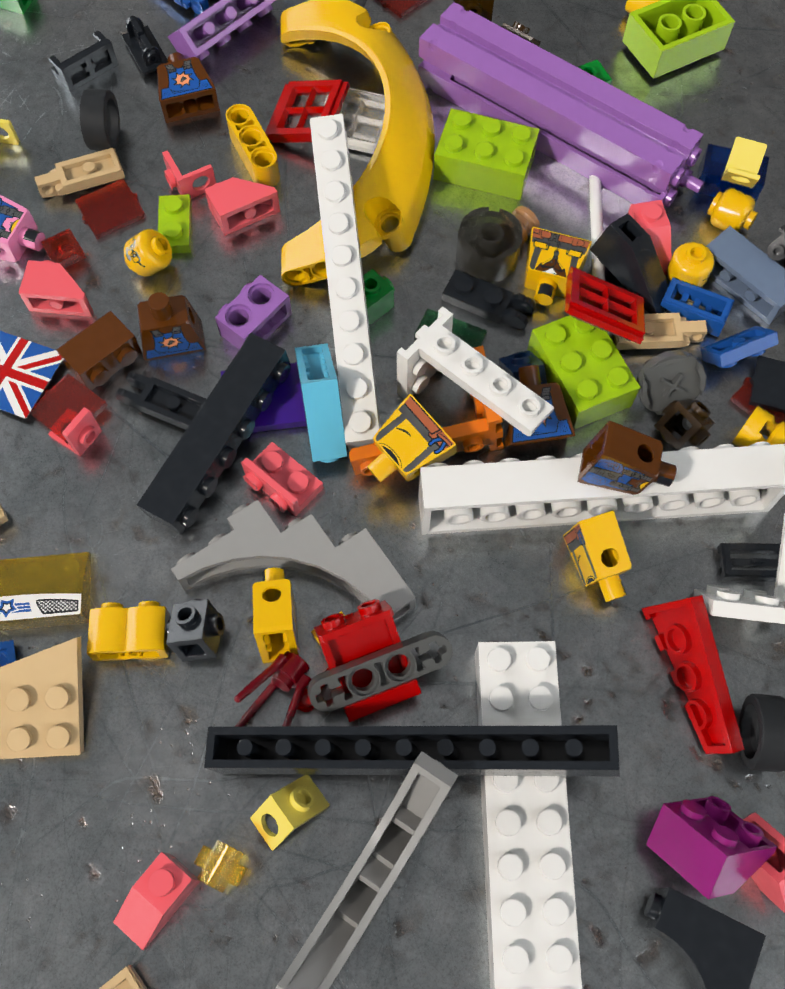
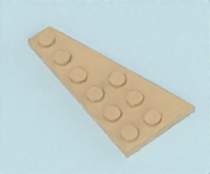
M81 636L0 667V759L70 756L84 753Z

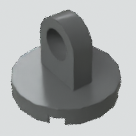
M681 350L665 351L650 358L645 362L637 377V382L641 387L638 392L640 401L648 410L654 411L658 415H661L662 411L674 400L692 399L694 401L699 394L702 395L706 387L707 376L704 367L691 353Z

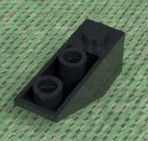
M627 213L609 224L590 250L620 281L624 288L644 298V309L650 314L665 313L667 309L660 304L667 291L668 283L650 235Z

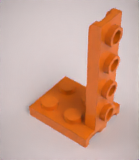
M483 346L474 347L475 350L486 357ZM469 393L470 398L474 400L476 420L443 427L442 429L456 443L457 452H476L486 445H489L490 452L504 449L502 442V417ZM375 443L355 447L350 450L349 458L355 475H373L367 466L382 454Z

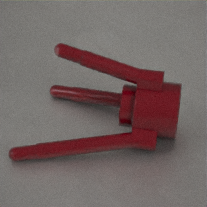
M286 651L284 655L280 653L268 668L234 697L235 702H241L272 676L271 683L234 727H244L277 687L285 692H289L291 688H296L282 725L291 726L304 690L311 681V678L306 675L310 670L307 662L293 652Z

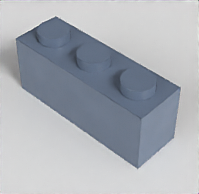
M731 226L706 246L712 252L715 261L709 276L768 325L785 312L784 267L769 258L768 254L764 253Z

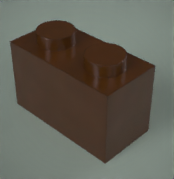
M111 311L56 349L65 366L89 392L97 386L105 384L113 374L124 366L132 364L142 354L135 335Z

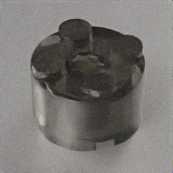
M481 207L469 212L462 219L458 231L456 261L460 270L489 283L498 282L509 277L518 265L522 245V226L519 220L513 214L503 209L496 212L489 211V207Z

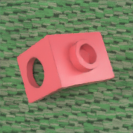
M168 150L162 152L167 168L164 171L166 180L171 189L177 188L180 195L190 194L192 199L204 194V189L216 184L211 164L182 175ZM202 176L208 177L204 185L193 187V182L197 178Z
M84 407L78 414L68 410L48 435L81 457L102 430L91 411Z

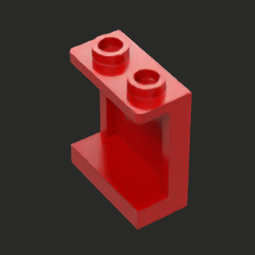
M378 599L366 601L357 607L358 611L343 616V613L332 614L322 619L321 625L314 627L329 670L401 642L392 617L394 616L392 607L385 600L381 602ZM402 654L393 656L389 660L388 670L392 673L404 671L408 665L407 657ZM365 668L357 670L352 676V684L360 688L369 685L373 677L372 671ZM344 676L338 678L342 686L337 688L342 687L344 694L349 693L350 691L344 682ZM415 678L347 705L343 709L349 722L419 695L421 690Z

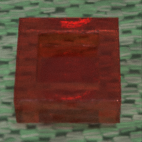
M70 228L41 241L50 260L60 263L64 268L86 258Z

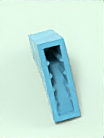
M328 343L295 348L312 460L313 462L331 463L339 458L347 457L338 380Z

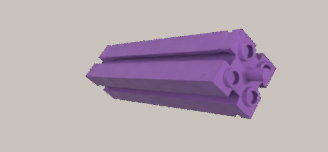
M455 2L441 14L439 25L433 23L419 37V57L423 61L418 65V73L425 88H431L437 95L470 113L540 129L536 150L588 179L591 175L598 177L601 180L602 187L627 201L637 204L662 200L663 205L669 208L678 193L677 188L679 186L682 188L686 187L697 194L702 189L705 182L692 175L693 170L690 167L694 166L702 152L699 144L703 133L693 128L688 129L685 126L686 124L470 10H464L463 6Z

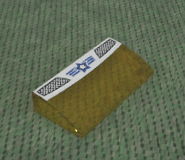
M82 552L0 560V631L89 623L91 553Z

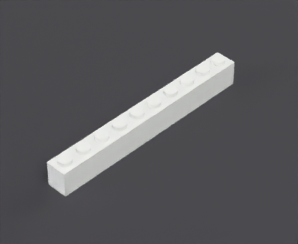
M343 114L310 118L345 443L350 451L355 447L373 444V437L381 428L347 133Z

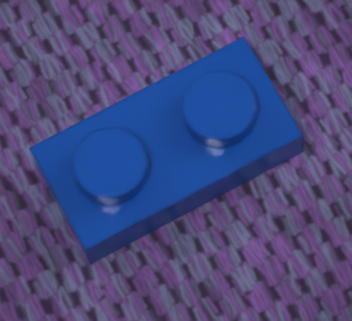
M754 326L701 348L702 360L716 365L718 368L733 367L741 359L762 355L766 352V349L778 345V333L774 330Z

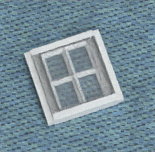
M349 88L339 113L343 114L348 149L373 154L382 131L385 114V95Z

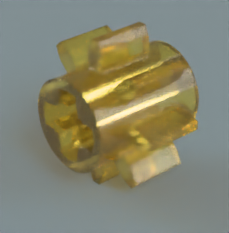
M218 839L213 849L203 845L194 861L195 865L202 868L197 879L222 893L225 892L229 883L238 887L247 870L246 867L239 864L244 853Z

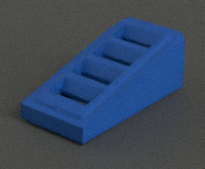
M672 277L660 305L673 313H680V317H686L687 321L706 320L707 333L719 337L735 300ZM677 292L682 294L680 301L674 299ZM688 298L694 301L692 306L686 304ZM699 305L704 307L705 310L699 309Z

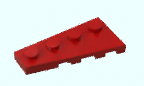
M699 595L641 608L646 620L652 619L659 635L655 636L654 639L660 652L666 650L674 667L670 675L675 686H679L686 694L688 702L685 705V709L705 754H732L745 750L703 596Z

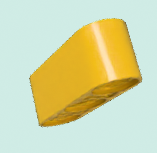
M245 104L232 105L226 111V119L230 139L253 182L272 187L276 186L280 181L277 154L249 106Z

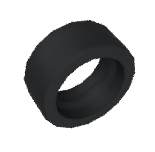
M86 89L81 96L80 126L83 140L90 150H105L112 147L116 149L119 143L120 116L118 104L114 93L108 89Z
M752 693L746 697L739 718V730L745 749L741 751V757L745 766L750 770L785 771V698Z

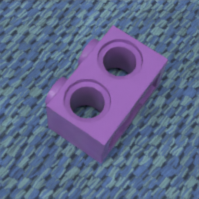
M259 275L252 283H247L233 301L225 304L219 310L215 320L220 335L238 349L241 348L250 333L266 340L292 315L289 295Z

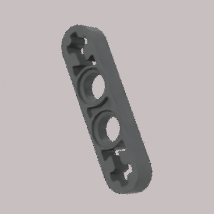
M428 631L322 672L313 677L309 682L307 690L310 702L314 708L321 712H331L438 670L447 665L451 660L453 653L452 645L441 633ZM431 642L442 646L437 650L438 656L432 658L429 653L423 654L430 650L429 644ZM415 648L419 655L423 654L418 656L422 662L420 665H417L415 657L410 652L411 649ZM398 654L405 655L408 658L406 669L401 673L390 672L388 670L389 660ZM365 668L372 671L373 677L369 685L360 688L352 684V676L357 670ZM344 676V682L350 691L344 694L342 687L337 688L342 686L338 679ZM327 684L330 689L337 688L331 691L332 698L329 700H324L322 696L316 697V695L321 693L320 686Z

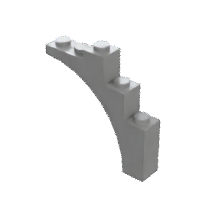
M259 500L251 504L245 503L233 511L232 516L227 518L232 530L230 533H222L215 536L207 547L197 553L186 554L179 559L176 566L171 568L184 591L211 578L238 570L257 568L296 570L321 577L345 589L362 603L373 599H378L380 602L385 600L392 607L394 622L413 610L416 604L415 595L366 528L359 533L354 531L345 535L339 541L338 546L335 547L312 514L304 519L302 517L294 519L285 527L283 532H280Z
M421 751L353 868L275 989L331 988L458 778L457 774Z

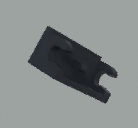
M100 31L92 33L98 40L95 44L76 53L67 60L60 62L54 55L48 58L51 64L54 65L51 67L53 74L69 92L118 65L111 41L106 39Z

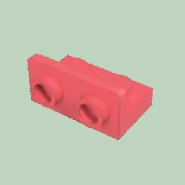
M273 442L253 461L246 457L241 462L245 473L243 478L247 484L256 491L260 489L265 491L270 496V502L279 511L284 513L287 510L295 517L324 489L322 481Z

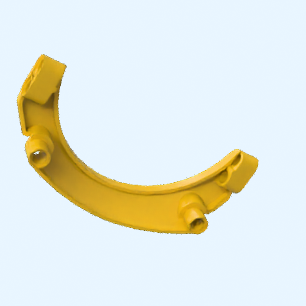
M309 0L282 12L280 18L281 42L289 47H299L307 43L310 45L315 43L316 40L340 43L364 55L380 73L385 95V114L382 131L367 167L353 186L361 258L367 256L382 244V240L391 251L402 252L413 241L427 199L433 170L435 130L427 92L411 57L387 22H378L370 25L371 17L367 9L349 0ZM321 220L285 243L282 247L281 279L284 283L291 286H302L327 279Z

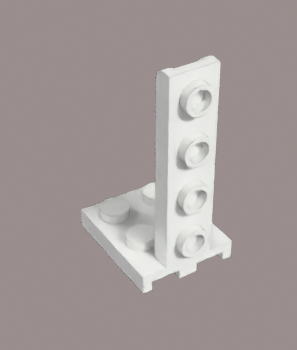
M443 306L438 310V319L430 327L424 324L415 333L417 340L407 350L401 347L397 351V394L403 399L409 394H420L427 387L433 374L438 371L526 436H531L554 410V406L453 334V313Z
M785 514L774 596L767 595L766 591L756 589H744L743 594L730 591L729 587L708 584L706 590L694 589L693 597L703 596L708 614L718 617L785 624Z

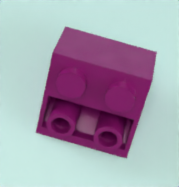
M714 796L663 803L646 843L651 850L707 899L734 894L774 854L777 848L774 843L764 836V832L758 826L741 819L731 811V806L727 802Z

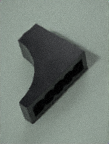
M671 887L659 888L658 893L653 892L650 895L644 915L649 917L645 928L662 938L676 952L687 968L695 989L750 988L766 935Z

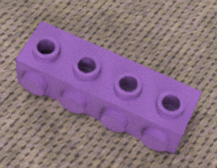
M219 0L167 37L176 51L183 54L185 59L197 57L201 61L211 54L208 48L216 44L217 48L232 39L229 33L235 29L240 33L253 23L250 18L256 14L261 18L273 10L271 4L276 0Z

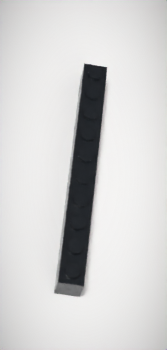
M617 725L208 727L204 768L220 774L407 775L422 751L434 760L441 762L458 776L620 777Z

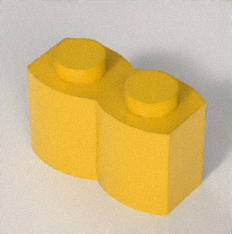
M142 601L138 603V606L124 608V605L120 603L107 602L101 604V608L90 609L87 642L88 656L93 661L168 658L169 646L166 644V627L168 620H170V613L166 607L161 606L156 601Z

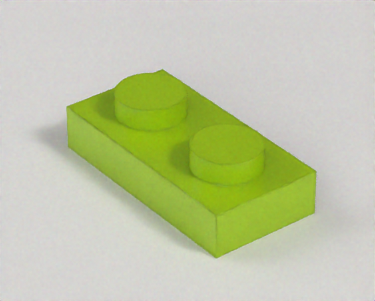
M190 194L159 196L158 232L169 241L172 254L191 253L192 201Z

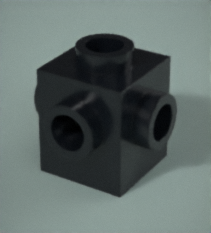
M193 599L189 602L173 604L171 619L168 620L166 627V644L182 662L216 658L218 656L220 635H223L225 630L222 614L218 613L208 599Z

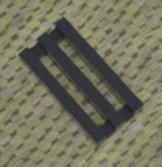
M720 543L717 547L718 554L721 555L719 560V567H722L721 581L776 582L777 570H732V568H777L778 559L730 558V554L779 555L780 544Z

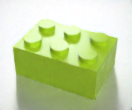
M660 0L629 13L622 41L654 79L724 50L735 20L717 0Z
M451 108L434 154L433 179L521 200L534 159L540 129Z
M572 315L532 329L527 350L531 351L545 364L547 384L559 383L574 430L632 406L641 387L605 329Z

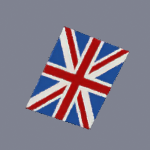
M0 331V410L25 419L27 418L62 362L55 349Z

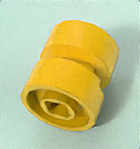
M757 406L732 441V444L737 447L750 446L757 442H769L770 445L785 444V422L777 424L773 414Z

